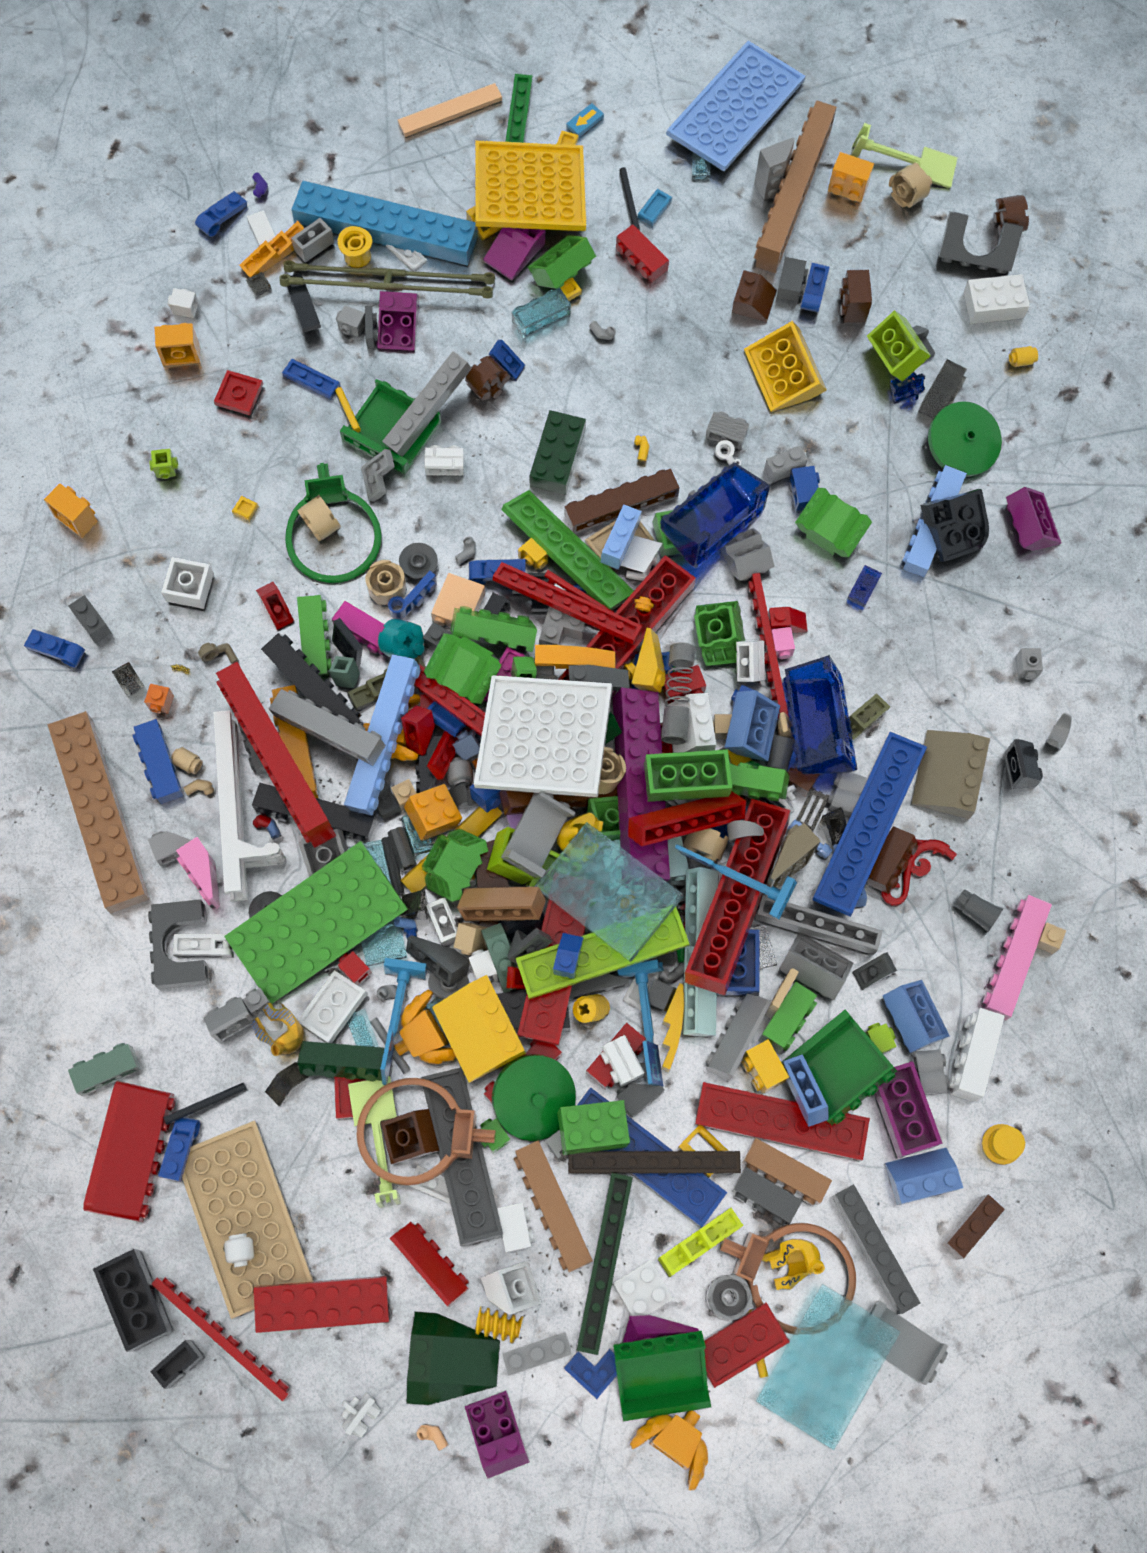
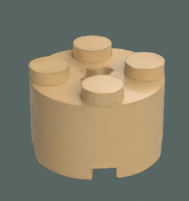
M918 163L908 165L892 175L889 180V188L892 186L893 192L891 195L894 201L899 206H908V208L926 198L930 193V186L932 185L931 177L926 175Z
M319 495L297 510L318 541L325 539L341 528V525Z
M380 560L370 566L366 573L365 581L370 597L378 605H388L389 600L395 596L404 598L406 581L404 572L398 564L390 560Z
M604 747L598 794H608L614 791L626 772V764L620 754L617 755L613 752V749Z
M709 828L687 834L683 847L716 863L721 861L729 838L725 835L723 839L719 837L720 832Z

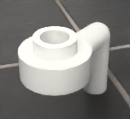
M728 440L720 441L715 447V455L720 460H726L731 470H737L741 465V461L739 459L734 460L733 458L734 445ZM725 448L727 454H722L721 449Z
M658 554L654 556L645 573L627 570L626 578L643 581L651 572L652 565L656 566Z

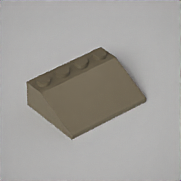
M927 730L924 746H927V749L918 768L911 804L970 819L976 810L990 738L971 733Z
M805 823L800 826L796 824L787 832L788 835L782 843L781 852L767 882V886L779 888L783 885L787 876H794L811 861L821 841Z

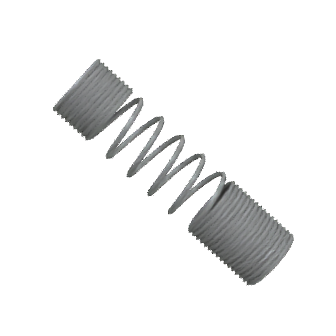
M678 642L670 646L668 665L672 669L667 674L671 679L666 683L669 687L666 691V696L669 698L664 702L667 707L664 708L661 740L669 744H683L687 741L690 709L684 706H668L667 701L672 699L678 702H689L690 698L684 696L670 697L667 693L669 690L683 693L692 691L688 687H670L668 684L670 680L682 683L693 681L688 677L672 678L669 674L672 670L681 673L693 672V669L688 667L694 665L696 648L689 643ZM677 669H689L691 671H680ZM677 679H689L691 681H681ZM677 688L688 689V691L677 690ZM674 698H684L688 700H678Z

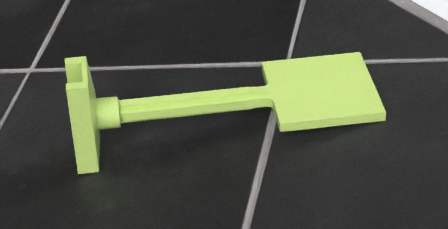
M863 124L852 145L854 149L851 156L858 158L862 149L911 164L918 163L926 175L931 177L933 184L948 189L951 188L958 157L924 146L920 158L875 143L874 140L868 139L871 125Z
M388 1076L387 1084L391 1082L390 1076ZM366 1080L348 1084L354 1126H357L360 1113L369 1098L377 1090L385 1086L382 1085V1081ZM392 1089L377 1099L365 1122V1125L372 1124L378 1166L387 1172L381 1122L397 1117ZM380 1177V1193L375 1194V1201L378 1207L383 1208V1201L386 1200V1203H390V1199H393L396 1205L401 1204L400 1195L397 1190H393L392 1183Z

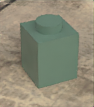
M336 656L329 670L335 686L354 688L360 675L354 658Z

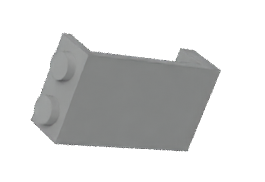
M543 792L533 794L501 856L503 860L534 878H543L546 870L542 866L567 817L574 816L576 813L570 809V805L567 803L558 802L553 799L554 796L552 794Z
M880 1300L875 1302L854 1338L924 1385L934 1380L937 1371H935L939 1363L942 1364L948 1355L946 1351L948 1345L938 1342L887 1308V1305Z

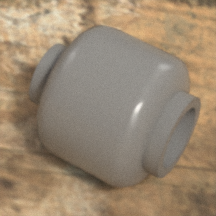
M461 757L453 758L446 772L448 783L454 787L461 783H465V787L469 786L473 780L471 763Z

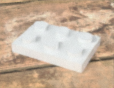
M334 970L298 1021L303 1027L327 1043H332L368 993Z

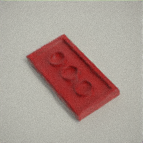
M767 1302L704 1339L707 1376L713 1387L716 1388L790 1343Z

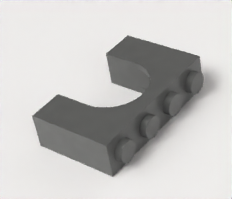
M949 211L938 255L942 258V261L952 263L953 260L960 261V265L968 267L971 264L978 265L977 268L988 270L989 267L996 268L995 272L1006 274L1007 271L1012 272L1023 230L1022 225L1003 222L996 247L986 255L977 256L969 253L963 242L969 216Z
M199 899L152 904L151 911L148 912L149 923H152V931L149 932L150 943H153V951L150 952L151 964H154V972H151L152 984H155V987L159 990L209 984L208 964L205 960L175 962L168 958L165 949L169 935L177 928L206 924L205 904Z

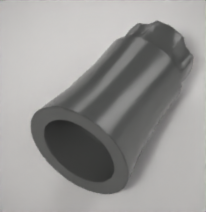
M773 736L766 767L784 769L788 772L791 756L797 742L788 737Z
M965 889L954 904L956 908L962 910V913L977 922L987 932L990 931L1004 909L980 898L974 893L972 895Z

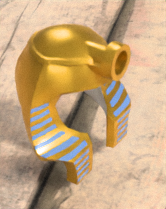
M267 1003L263 1008L266 1016L270 1021H282L283 1027L278 1031L266 1030L257 1017L251 1023L256 1037L271 1046V1052L274 1056L291 1054L297 1051L304 1041V1031L301 1024L282 1003L277 1004V1009L271 1003Z

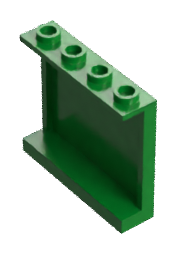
M378 379L375 380V389L355 416L361 431L359 433L354 431L350 424L348 427L343 425L340 429L343 441L372 457H375L384 449L391 450L382 441L416 399L408 396L403 390L393 388L388 382ZM439 411L403 457L391 450L394 469L406 475L441 424Z
M846 1009L783 1060L785 1061L803 1054L827 1103V1121L831 1125L842 1122L846 1117V1113L859 1108L864 1098L876 1094L879 1090L878 1087L884 1082H890L897 1072L895 1067Z
M702 1331L613 1345L623 1422L711 1408L704 1351L706 1346Z

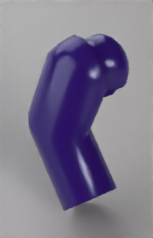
M256 172L252 176L256 183L253 194L257 198H261L266 193L268 184L261 174Z

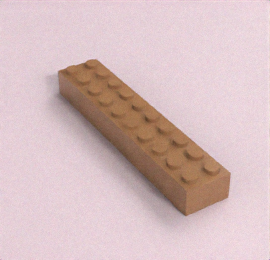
M816 100L814 107L809 109L808 119L802 127V135H799L796 143L798 147L792 152L791 163L787 165L785 171L786 176L781 180L780 191L776 193L773 208H770L767 223L765 222L762 229V237H759L757 241V249L754 255V259H757L755 265L757 268L773 273L777 272L832 130L836 106Z
M85 711L47 724L104 908L111 914L150 900L92 718Z

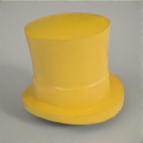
M356 226L343 229L338 236V247L344 255L345 262L353 268L364 267L370 262V249L373 242L370 233Z
M1006 1124L991 1126L982 1137L981 1144L984 1154L988 1159L997 1164L1005 1165L1014 1162L1025 1149L1023 1134L1018 1129Z

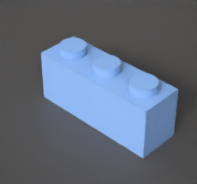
M623 505L602 550L601 563L619 570L640 524L642 511Z

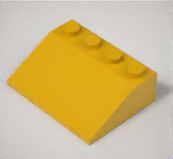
M793 321L744 348L771 412L811 400L827 391L802 332Z
M487 975L467 984L432 1007L469 1083L526 1054Z

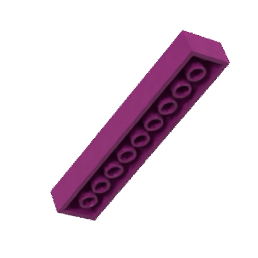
M621 687L612 698L613 715L622 732L615 737V753L617 755L620 754L626 764V772L617 785L622 884L662 887L670 880L668 840L641 847L628 837L630 817L666 808L665 801L648 802L644 771L646 754H662L658 692Z

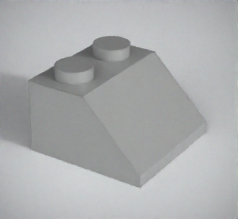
M241 996L226 1001L225 1006L213 1008L207 1012V1016L203 1017L210 1035L218 1043L249 1026L254 1020Z

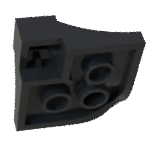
M975 489L939 500L936 499L920 505L924 524H927L932 534L940 562H946L977 551L986 544L989 536V522L982 489Z

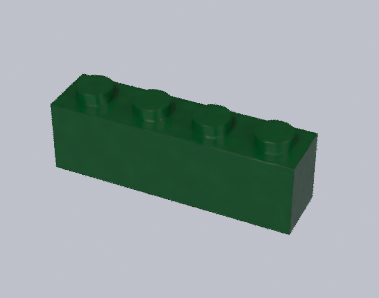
M303 1041L297 1064L300 1074L306 1076L318 1075L328 1078L342 1077L350 1080L382 1081L381 1064L385 1048Z

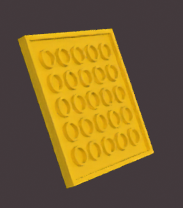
M475 140V226L586 231L583 145Z

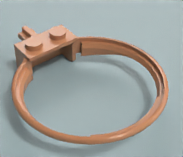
M404 1078L388 1083L369 1098L360 1113L356 1134L360 1154L367 1166L377 1176L394 1184L417 1185L441 1175L457 1158L472 1159L474 1142L495 1143L496 1130L475 1129L477 1118L475 1111L461 1110L452 1095L442 1086L425 1079ZM420 1085L437 1092L446 1100L451 1110H456L451 1155L449 1157L446 1154L435 1167L423 1174L411 1177L397 1176L380 1168L369 1155L364 1139L365 1122L371 1108L381 1095L399 1086Z
M793 1223L779 1227L766 1236H759L749 1231L744 1246L724 1238L720 1250L739 1258L733 1273L747 1280L752 1294V1301L756 1308L762 1305L763 1302L759 1295L758 1286L753 1285V1281L771 1238L775 1242L784 1235L799 1231L812 1232L827 1238L839 1249L847 1264L849 1281L843 1304L831 1318L817 1326L801 1328L787 1325L779 1320L778 1322L784 1332L794 1335H812L831 1328L848 1311L856 1289L855 1266L846 1246L830 1231L814 1224Z

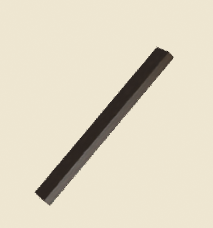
M594 1151L569 1154L568 1174L741 1173L740 1151Z

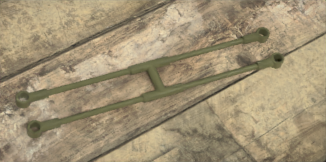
M291 260L284 261L285 272L319 270L369 273L385 276L384 282L360 283L310 280L290 277L288 274L279 276L280 285L284 287L290 284L365 287L392 291L415 290L466 293L482 296L486 299L493 297V288L490 286L469 289L410 286L391 283L392 276L470 279L471 281H481L489 285L495 283V274L492 272L464 275L414 272L387 268L364 269L313 266L294 263Z

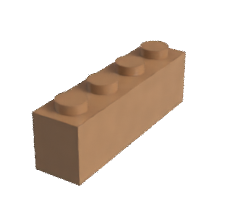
M533 886L466 888L463 891L457 908L465 921L539 920L546 899L540 888Z
M757 1138L753 1140L742 1161L746 1165L745 1167L756 1173L757 1171L765 1175L764 1178L774 1184L778 1182L784 1186V1190L792 1195L797 1193L803 1196L802 1200L812 1206L822 1202L832 1182L828 1177Z

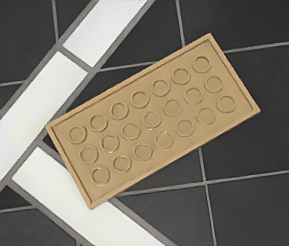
M254 1120L191 1146L182 1179L230 1318L234 1319L254 1310V1286L314 1282L256 1121ZM247 1234V1237L252 1238L254 1258L247 1261V1266L234 1267V1263L226 1262L224 1243L229 1240V1236Z

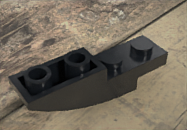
M435 727L426 754H424L427 756H419V763H415L416 775H420V782H416V793L433 788L437 781V778L427 767L442 737L435 736Z

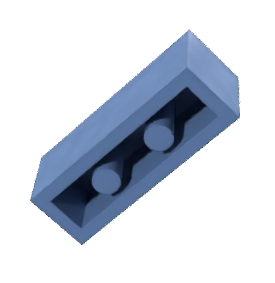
M803 1054L783 1061V1066L789 1075L786 1081L808 1127L828 1120L827 1103Z

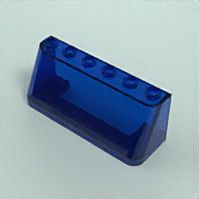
M733 462L728 467H724L717 476H713L706 485H702L696 493L689 495L671 513L664 515L660 521V528L685 560L694 568H698L762 514L766 506L770 485Z
M830 655L785 669L786 677L783 678L786 689H788L786 700L790 705L788 715L793 724L790 730L793 738H795L793 749L798 759L795 760L798 772L801 771L805 775L857 771L843 678Z

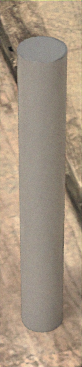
M376 1017L370 1023L383 1043L386 1044L387 1032ZM394 1047L392 1057L403 1074H406L411 1069Z

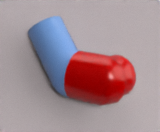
M258 815L253 820L254 827L267 828L272 839L281 835L273 818Z

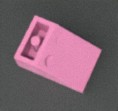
M196 837L176 850L179 854V857L176 859L209 906L213 904L218 909L220 902L216 863L199 838Z

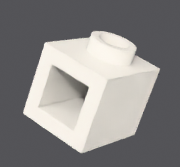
M174 288L172 295L168 297V306H170L172 314L194 318L199 303L196 293L187 289Z

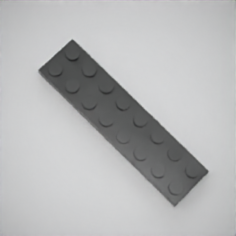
M461 1067L421 1077V1079L432 1081L446 1089L455 1099L461 1110H473ZM423 1086L427 1107L430 1111L440 1150L438 1153L441 1161L446 1154L449 1157L451 1155L456 1110H451L446 1100L437 1092ZM474 1142L472 1159L457 1158L443 1172L460 1246L503 1235L481 1142Z

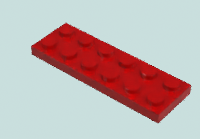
M387 1276L254 1286L255 1333L389 1322Z

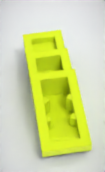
M730 1208L660 1256L658 1260L669 1277H671L744 1225L733 1209Z

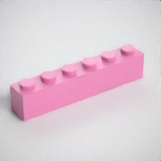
M1028 895L1024 900L1021 899L1016 909L1019 911L1018 916L1013 918L1010 925L1012 933L1004 941L1003 947L1006 948L1005 952L998 958L996 964L999 967L997 974L994 973L989 983L992 985L990 993L987 992L982 1002L985 1004L984 1009L1004 1015L1005 1020L1012 1017L1052 904Z

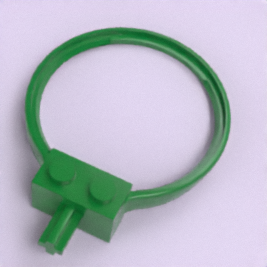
M320 463V465H317L318 478L304 480L306 496L296 505L288 519L285 533L286 549L295 567L307 577L324 583H342L360 576L373 564L381 546V528L378 518L367 502L346 489L343 475L330 476L328 463ZM318 495L326 504L352 501L359 505L372 521L374 528L372 550L359 567L348 573L323 575L314 572L299 560L294 551L292 530L297 517L300 515L297 510Z

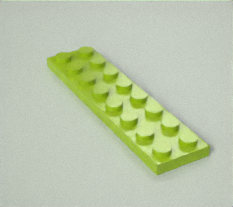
M676 905L581 936L584 939L574 979L554 975L553 973L559 944L518 957L516 962L528 998L532 999L685 948L690 943Z

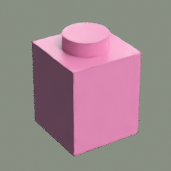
M791 627L772 629L777 658L787 659L793 656L795 645Z

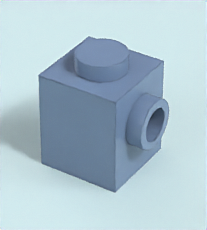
M465 730L456 736L458 739L453 746L455 752L462 759L467 760L479 753L481 736L473 730L469 732Z

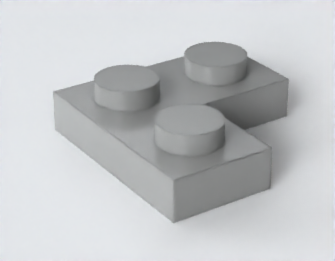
M384 449L361 467L369 501L375 502L386 494L383 476L395 467L391 450Z

